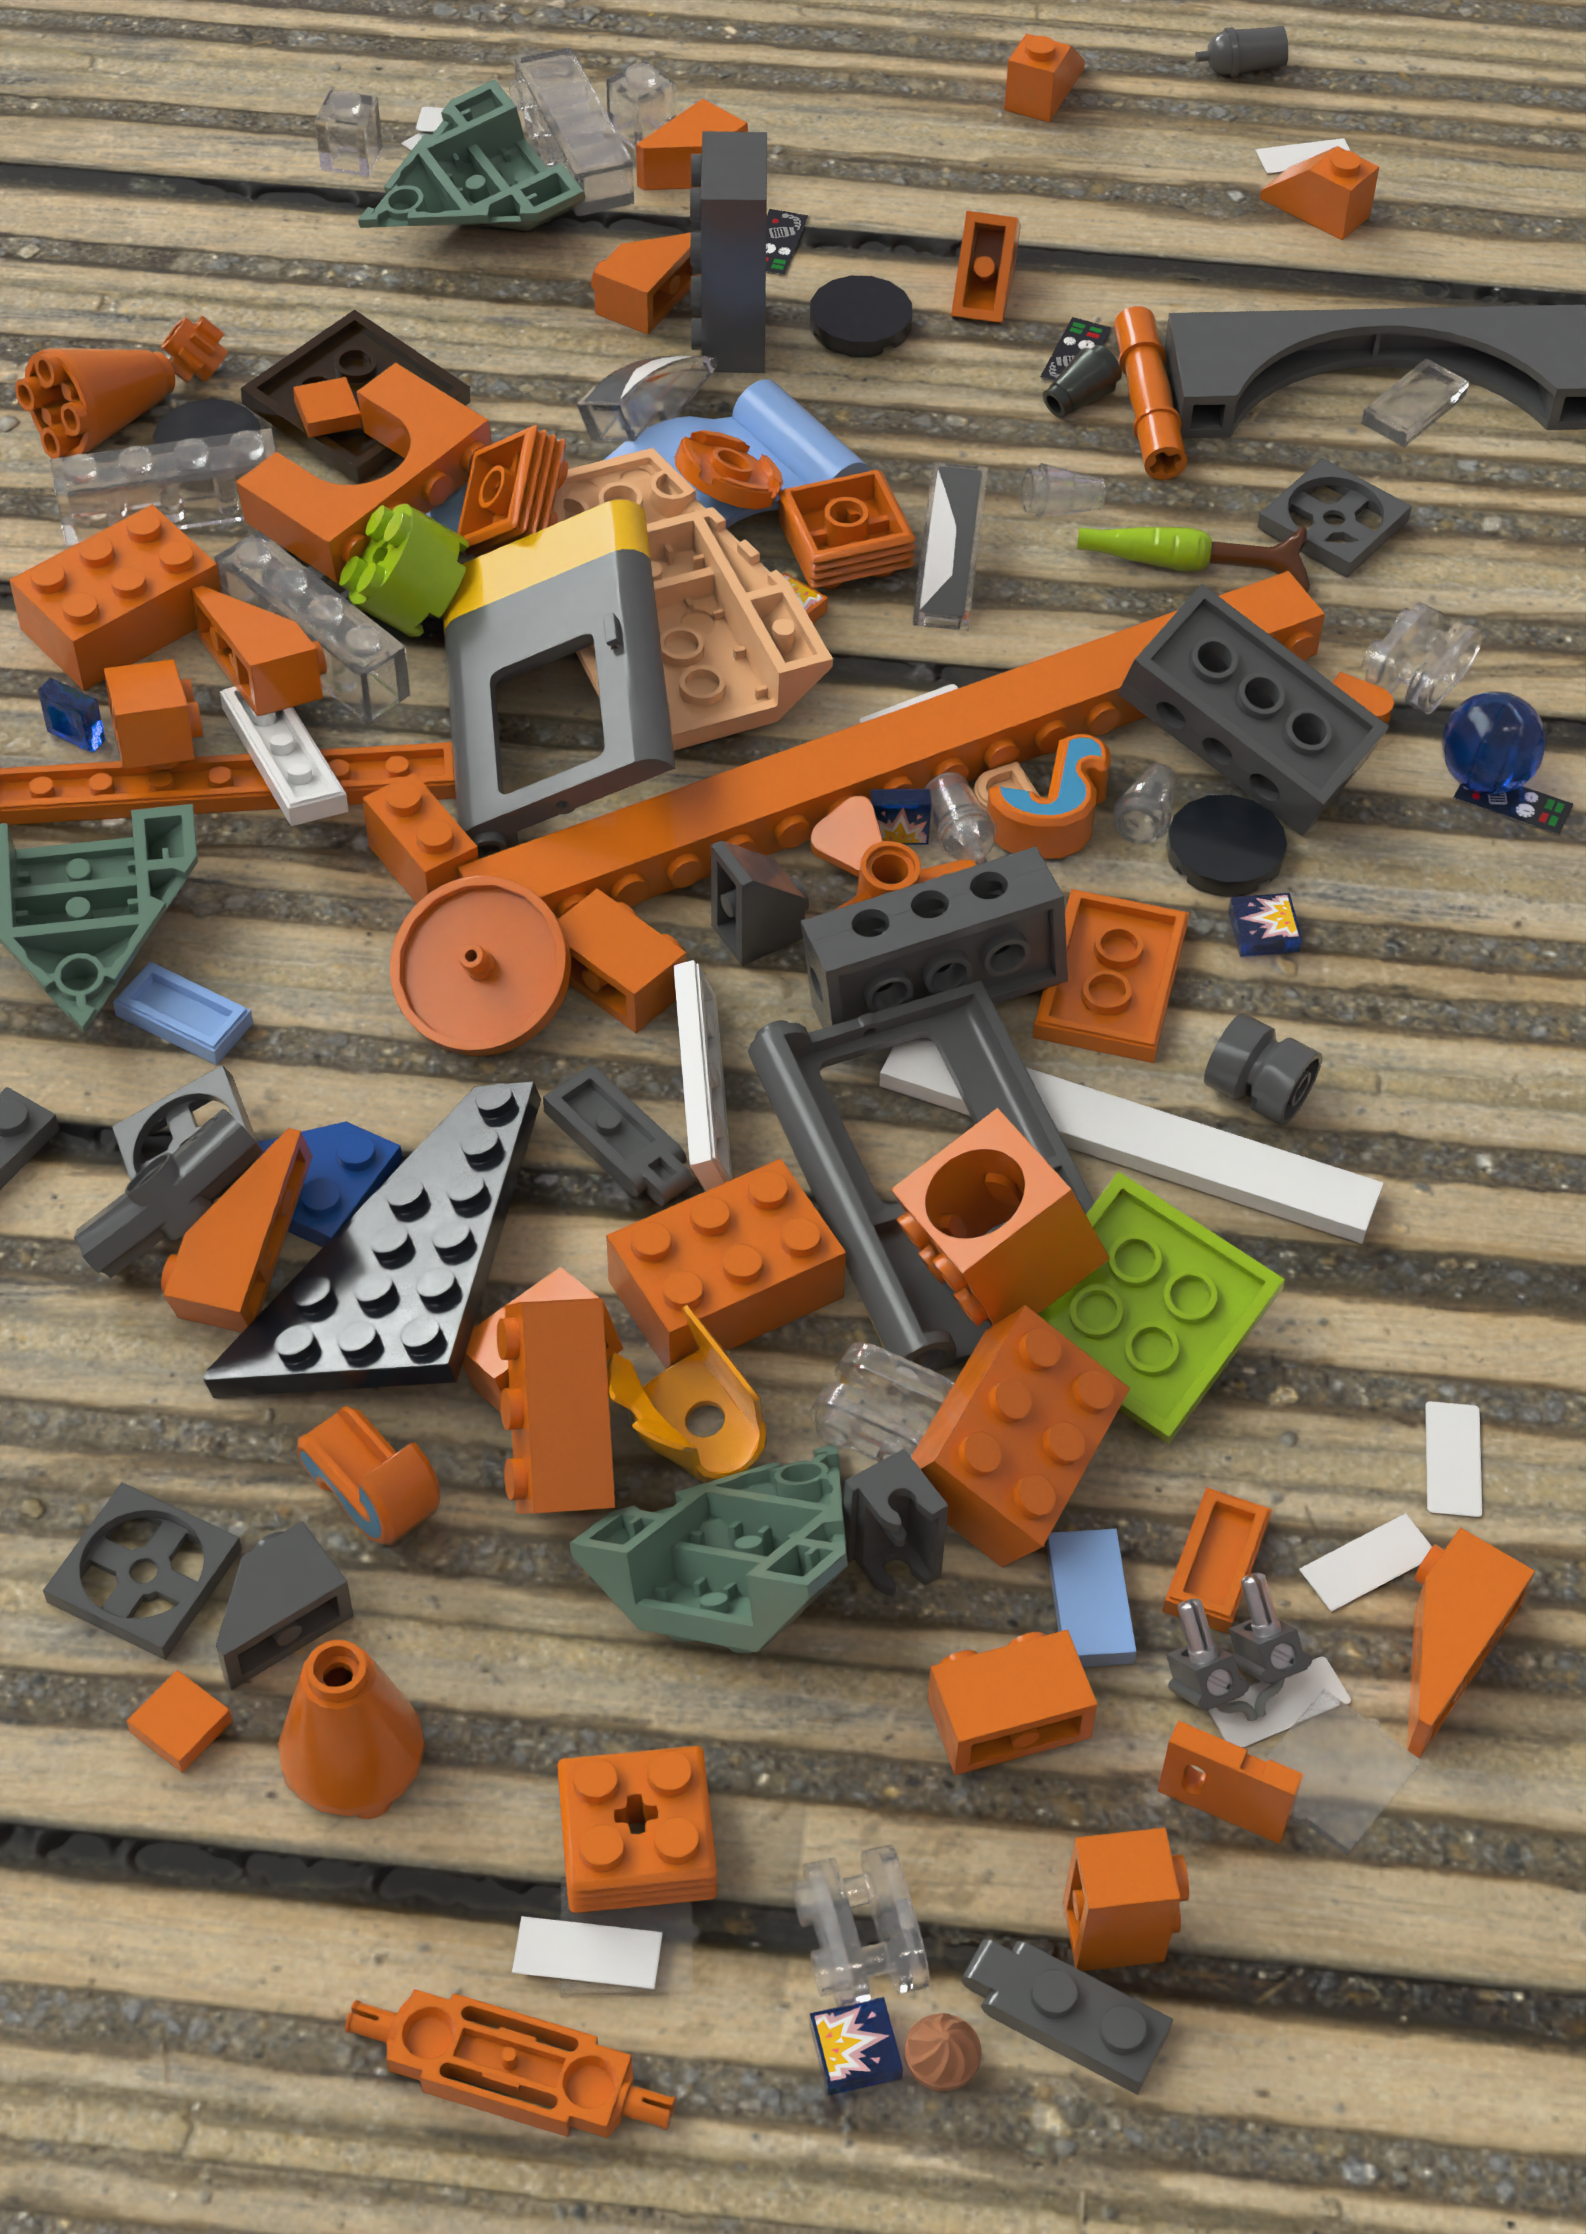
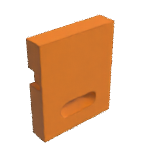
M1178 1720L1168 1742L1158 1792L1280 1844L1289 1824L1304 1774L1268 1759V1762L1247 1754V1749ZM1191 1765L1199 1767L1206 1774L1198 1772Z

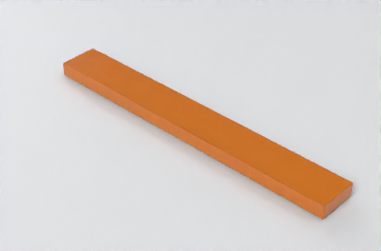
M452 742L320 749L321 754L347 794L348 805L363 804L362 797L412 773L418 776L437 800L456 799ZM249 754L195 757V760L181 761L178 766L166 770H154L147 766L123 770L121 761L0 768V824L17 825L132 818L131 810L193 804L194 814L280 809Z

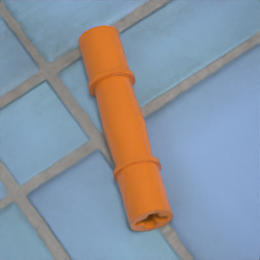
M1129 307L1118 314L1114 321V329L1120 352L1119 365L1127 377L1129 398L1135 415L1133 430L1135 437L1139 440L1146 473L1154 479L1167 480L1178 476L1187 465V456L1181 434V417L1173 406L1171 386L1164 367L1166 351L1160 341L1155 316L1146 307Z

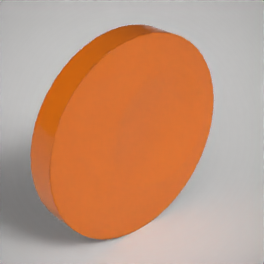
M497 876L465 877L451 881L430 892L413 907L404 919L395 937L390 957V980L393 994L400 1010L409 1023L435 1045L450 1052L468 1056H489L510 1051L540 1033L560 1008L567 992L571 974V954L568 939L553 911L529 888L515 881Z

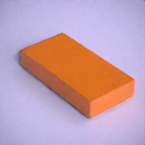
M1206 1487L1166 1595L1162 1612L1180 1618L1178 1605L1183 1601L1187 1603L1188 1599L1197 1598L1202 1601L1209 1628L1230 1635L1228 1628H1231L1234 1624L1244 1595L1241 1580L1247 1575L1250 1577L1269 1524L1272 1509Z

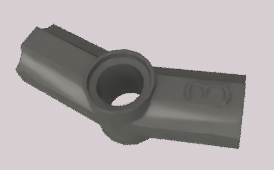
M222 1109L193 1133L172 1155L171 1153H165L151 1161L129 1182L123 1195L76 1230L74 1239L81 1249L82 1257L97 1273L102 1272L112 1278L141 1255L146 1254L149 1249L165 1237L168 1241H174L182 1237L214 1204L212 1198L264 1151L248 1131L227 1110Z

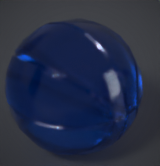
M1499 691L1482 692L1463 701L1451 713L1446 722L1441 740L1442 756L1449 773L1467 789L1487 795L1505 794L1523 786L1536 774L1542 763L1546 748L1545 728L1537 711L1519 696Z

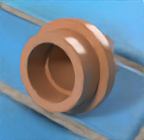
M949 2013L929 2015L918 2021L909 2031L904 2048L905 2063L913 2078L928 2089L938 2092L956 2090L971 2081L979 2069L982 2055L979 2037L972 2026L965 2020Z

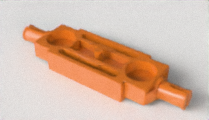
M416 1989L413 1990L412 1995L405 2001L397 2013L362 2003L357 1999L351 2006L352 2013H348L345 2032L386 2043L388 2071L419 2080L422 2092L566 2137H569L571 2128H575L608 2139L620 2125L624 2116L661 2127L667 2131L671 2123V2117L674 2114L677 2100L675 2096L670 2097L634 2086L632 2055L598 2045V2037L459 1994L452 1993L449 2000ZM470 2021H475V2022H478V2023H481V2024H484V2025H488V2026H491V2027H494V2028H498L499 2030L493 2029V2028H490V2027H487V2026H483V2025H480V2024H477V2023H474V2022H470ZM537 2041L544 2042V2043H547V2044H550V2045H554V2046H557V2047H560V2048H563V2049H567V2050H570V2051H566V2050H562V2049H559V2048H556V2047H552V2046H549V2045H546V2044H543V2043H539V2042H537ZM449 2077L459 2079L468 2083H472L481 2087H485L494 2091H498L507 2095H511L520 2099H524L533 2103H537L543 2106H547L553 2109H546L540 2106H536L527 2102H523L514 2098H510L501 2094H497L488 2090H484L475 2086L449 2079Z

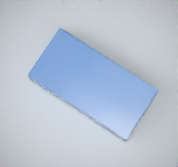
M151 961L113 1001L117 1017L215 1065L219 1064L253 1025L250 1009Z
M1117 1528L1050 1533L1046 1541V1550L1058 1632L1068 1629L1083 1667L1134 1664L1136 1647Z

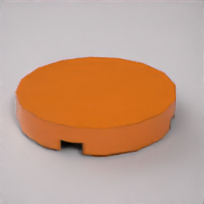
M706 430L692 432L690 438L684 437L681 440L674 456L675 466L685 480L714 499L739 508L759 510L771 507L783 486L782 474L768 456L762 454L760 459L757 460L748 454L750 446L745 444L746 442L720 432Z

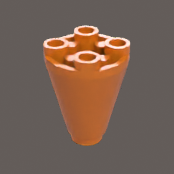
M48 348L30 357L25 369V378L17 380L15 391L21 407L26 411H30L35 426L41 434V443L46 454L53 459L64 456L75 458L92 450L163 401L166 395L174 390L175 373L170 361L161 352L152 353L149 350Z
M330 1640L322 1643L311 1652L303 1664L278 1742L284 1782L289 1790L293 1791L299 1799L320 1812L343 1816L356 1815L364 1819L377 1818L387 1812L392 1801L402 1796L419 1773L425 1751L420 1716L406 1696L372 1657L354 1643L346 1640Z

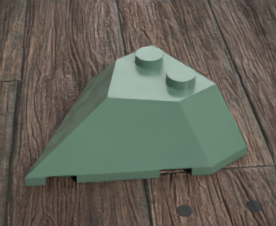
M494 79L449 101L441 112L443 119L441 124L432 135L425 133L384 185L386 193L384 198L375 209L367 207L358 219L360 228L489 226L528 231L574 209L586 197L584 190L562 163L548 168L526 141L517 106Z
M193 804L131 810L133 837L63 845L15 849L8 823L0 824V943L84 1034L198 863Z
M834 1443L814 1449V1459L811 1461H797L782 1467L775 1461L675 1492L676 1505L655 1512L640 1510L636 1505L612 1511L569 1543L571 1556L639 1630L669 1635L671 1639L680 1642L700 1641L726 1646L736 1653L758 1652L796 1620L848 1566L838 1445Z

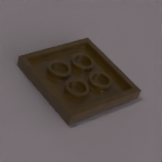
M353 310L241 387V398L244 406L359 484L399 454L364 433L362 418L361 428L308 438L294 402L293 387L346 377L360 410L357 391L394 363L404 367L465 406L470 403V386L356 310Z

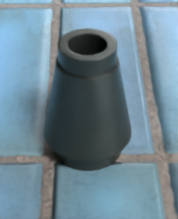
M1095 345L1091 349L1083 348L1050 387L1043 392L1044 403L1052 414L1063 418L1068 413L1114 392L1116 383L1122 378L1121 367L1115 356L1104 346Z

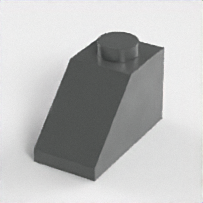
M722 840L712 844L711 926L741 966L803 939L801 920L805 919V911L809 909V899L801 882L796 877L789 878L774 858Z
M303 1521L284 1532H274L265 1536L254 1546L251 1552L241 1557L216 1643L223 1677L231 1690L354 1616L347 1580Z

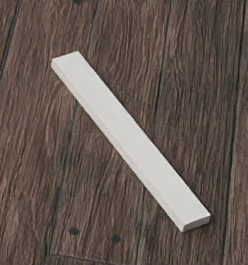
M918 1038L893 1046L880 1072V1087L971 1116L932 1040ZM1026 1067L1067 1148L1363 1244L1381 1195L1383 1182Z

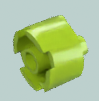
M409 504L397 505L392 510L381 505L371 515L366 526L365 533L371 538L361 557L355 555L345 564L341 572L339 585L349 590V599L356 607L410 637L420 636L424 633L423 626L420 623L428 614L431 613L440 618L454 598L466 571V567L457 562L459 552L468 549L469 543L460 534Z

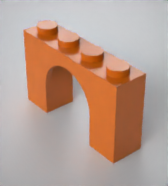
M394 363L357 391L364 433L405 458L394 471L368 483L356 485L334 484L317 478L276 451L236 481L245 522L336 583L340 581L341 572L345 564L355 555L361 557L371 538L365 533L366 526L371 515L381 505L392 510L397 505L409 504L422 513L427 514L436 506L444 503L450 495L468 482L474 452L492 444L488 419L397 363Z

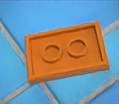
M1071 889L1065 910L1068 981L1043 990L1032 1038L1154 1063L1190 913Z

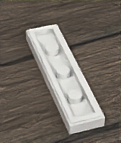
M236 687L220 691L223 711L290 826L349 812L347 794L293 707L257 716Z
M695 960L674 965L689 1161L704 1190L708 1191L732 1180L733 1175L717 999L700 965L696 964Z

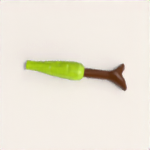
M1079 527L1078 550L1102 552L1134 562L1183 572L1201 571L1209 563L1267 569L1276 574L1289 571L1307 593L1310 589L1307 571L1299 555L1307 541V530L1305 527H1301L1284 542L1274 547L1212 541V538L1205 531L1186 527H1134L1105 530Z

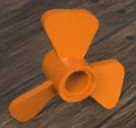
M853 796L845 800L818 822L811 834L810 847L814 855L859 877L856 896L836 909L981 864L974 860L965 859L921 869L920 859L910 847L900 842L882 840L873 805L864 796Z

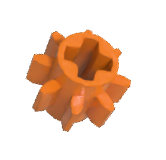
M184 316L173 327L161 345V349L170 355L168 360L173 367L174 373L186 383L189 382L193 375H196L203 382L207 381L218 369L228 353V350L218 343L225 333L204 316H201L196 324Z

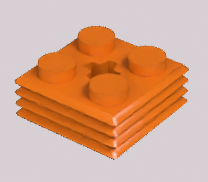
M533 425L474 452L457 531L469 543V548L465 550L466 556L474 553V557L477 558L557 524L558 516L553 511L556 492L563 485L568 474V462L563 459L566 449L564 438L557 440L555 434L547 436L546 429L538 432L537 425Z
M877 469L779 491L778 496L780 499L778 504L780 507L778 508L779 516L777 519L811 588L831 589L838 587L846 581L868 576L886 577L896 570L914 566L913 558L915 554L913 550L915 545L913 542L916 538L882 471Z
M687 1746L563 1758L558 1761L557 1769L568 1907L571 1912L582 1913L711 1900L717 1896V1866L705 1757L702 1747ZM644 1823L645 1832L630 1834L629 1824Z

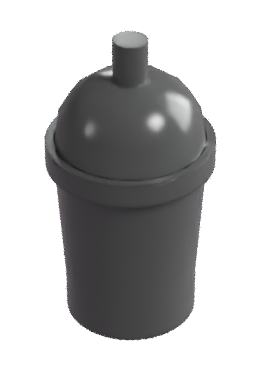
M1284 26L1251 29L1224 28L1222 32L1212 37L1207 51L1195 53L1196 62L1208 61L1209 66L1214 72L1220 75H1229V78L1237 77L1238 74L1286 66L1289 54L1286 30Z

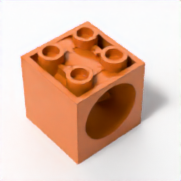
M998 1108L891 1189L905 1212L896 1219L897 1223L920 1251L918 1253L920 1259L941 1285L947 1283L955 1292L953 1294L954 1299L976 1327L986 1320L993 1326L1024 1305L1036 1314H1039L1110 1259L1072 1189ZM1006 1222L1003 1226H1001V1227L998 1228L997 1230H995V1231H993V1232H991V1233H989V1234H986V1233H987L989 1230H991L992 1228L996 1227L997 1225H999V1224H1001V1223Z

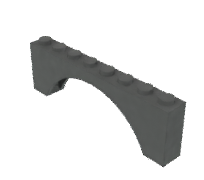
M1586 305L1169 313L1164 346L1166 351L1165 366L1171 386L1173 406L1181 417L1182 438L1231 437L1246 414L1260 401L1277 390L1311 376L1331 371L1366 367L1416 369L1454 377L1502 396L1532 416L1546 430L1586 429Z

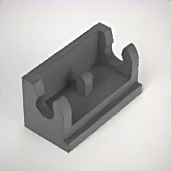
M905 1448L845 1480L843 1513L847 1562L855 1560L873 1586L888 1596L896 1594L895 1581L884 1570V1566L890 1561L898 1560L906 1563L910 1568V1573L925 1586L940 1578L948 1504Z

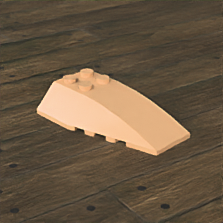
M654 448L568 469L563 485L556 492L553 511L557 513V523L613 500H629L638 503L645 509L673 751L778 722L833 667L831 654L789 581L777 569L770 572L760 562V553L746 539L739 542L726 529V519L714 507L705 508L696 499V490ZM593 644L576 651V654L599 696L595 648Z

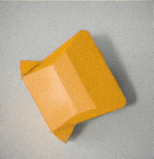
M688 1305L682 1307V1311L699 1350L668 1367L644 1386L632 1362L613 1352L607 1370L608 1391L613 1401L628 1408L634 1423L632 1427L637 1430L640 1440L645 1445L686 1470L695 1479L707 1483L746 1471L765 1451L767 1424L763 1421L761 1397ZM707 1405L718 1407L725 1417L722 1428L716 1434L709 1437H698L688 1431L687 1420L695 1409Z

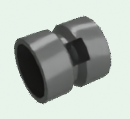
M1240 1013L1231 1021L1218 1040L1205 1069L1204 1083L1206 1086L1235 1101L1241 1100L1246 1096L1250 1097L1251 1110L1280 1125H1286L1297 1114L1308 1097L1321 1068L1322 1053L1293 1038H1286L1278 1042L1276 1041L1274 1028L1245 1013Z

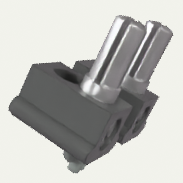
M1252 1573L1250 1577L1247 1575L1241 1580L1251 1619L1228 1628L1235 1650L1233 1655L1216 1646L1215 1642H1213L1201 1600L1197 1598L1188 1599L1187 1603L1183 1601L1178 1605L1188 1645L1166 1654L1173 1677L1168 1684L1170 1691L1202 1710L1208 1711L1216 1707L1219 1711L1228 1714L1243 1712L1248 1721H1254L1258 1717L1266 1715V1702L1279 1693L1285 1678L1308 1669L1312 1663V1657L1303 1651L1297 1629L1280 1621L1276 1616L1266 1577L1262 1573ZM1237 1668L1264 1683L1271 1684L1261 1691L1256 1698L1255 1710L1247 1702H1230L1244 1696L1249 1689V1683L1239 1676Z

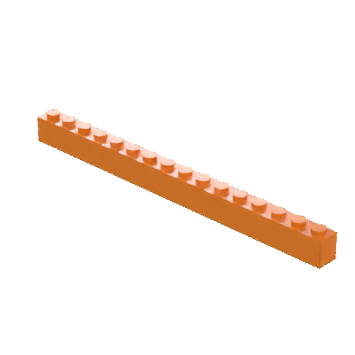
M1289 571L1219 595L1225 602L1303 661L1317 655L1325 613ZM1177 611L458 866V877L461 879L471 876H497L520 883L536 893L558 919L597 888L617 903L623 902L633 907L649 898L677 888L688 887L696 881L710 877L711 845L721 840L767 856L783 849L797 847L803 842L811 840V834L816 824L850 797L864 796L868 798L873 805L875 815H879L882 812L901 809L909 803L939 792L953 790L961 784L978 779L981 774L988 770L1016 761L1021 763L1043 754L1054 753L1058 749L1059 740L1075 734H1088L1092 736L1106 734L1114 728L1147 717L1117 693L1134 659Z

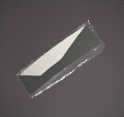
M656 356L634 361L609 374L576 404L591 441L635 442L646 427L676 418L718 367L716 357Z
M933 462L915 598L914 626L969 631L986 502L988 467Z

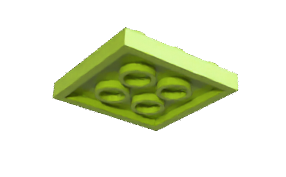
M1118 1171L1086 1214L1110 1259L1038 1315L1127 1385L1130 1390L1118 1411L1169 1445L1284 1288L1285 1279Z

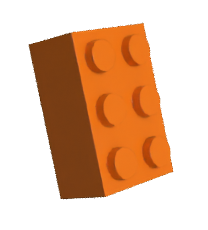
M153 504L9 579L20 629L83 691L105 680L104 668L132 665L196 630L197 624L191 588L202 585L222 593L217 563Z
M781 1158L606 1235L608 1281L665 1369L699 1350L682 1311V1307L688 1305L722 1349L727 1352L844 1298L846 1251Z
M1024 1305L985 1330L911 1458L948 1504L946 1524L999 1566L1004 1567L1044 1546L1130 1388L1033 1310Z

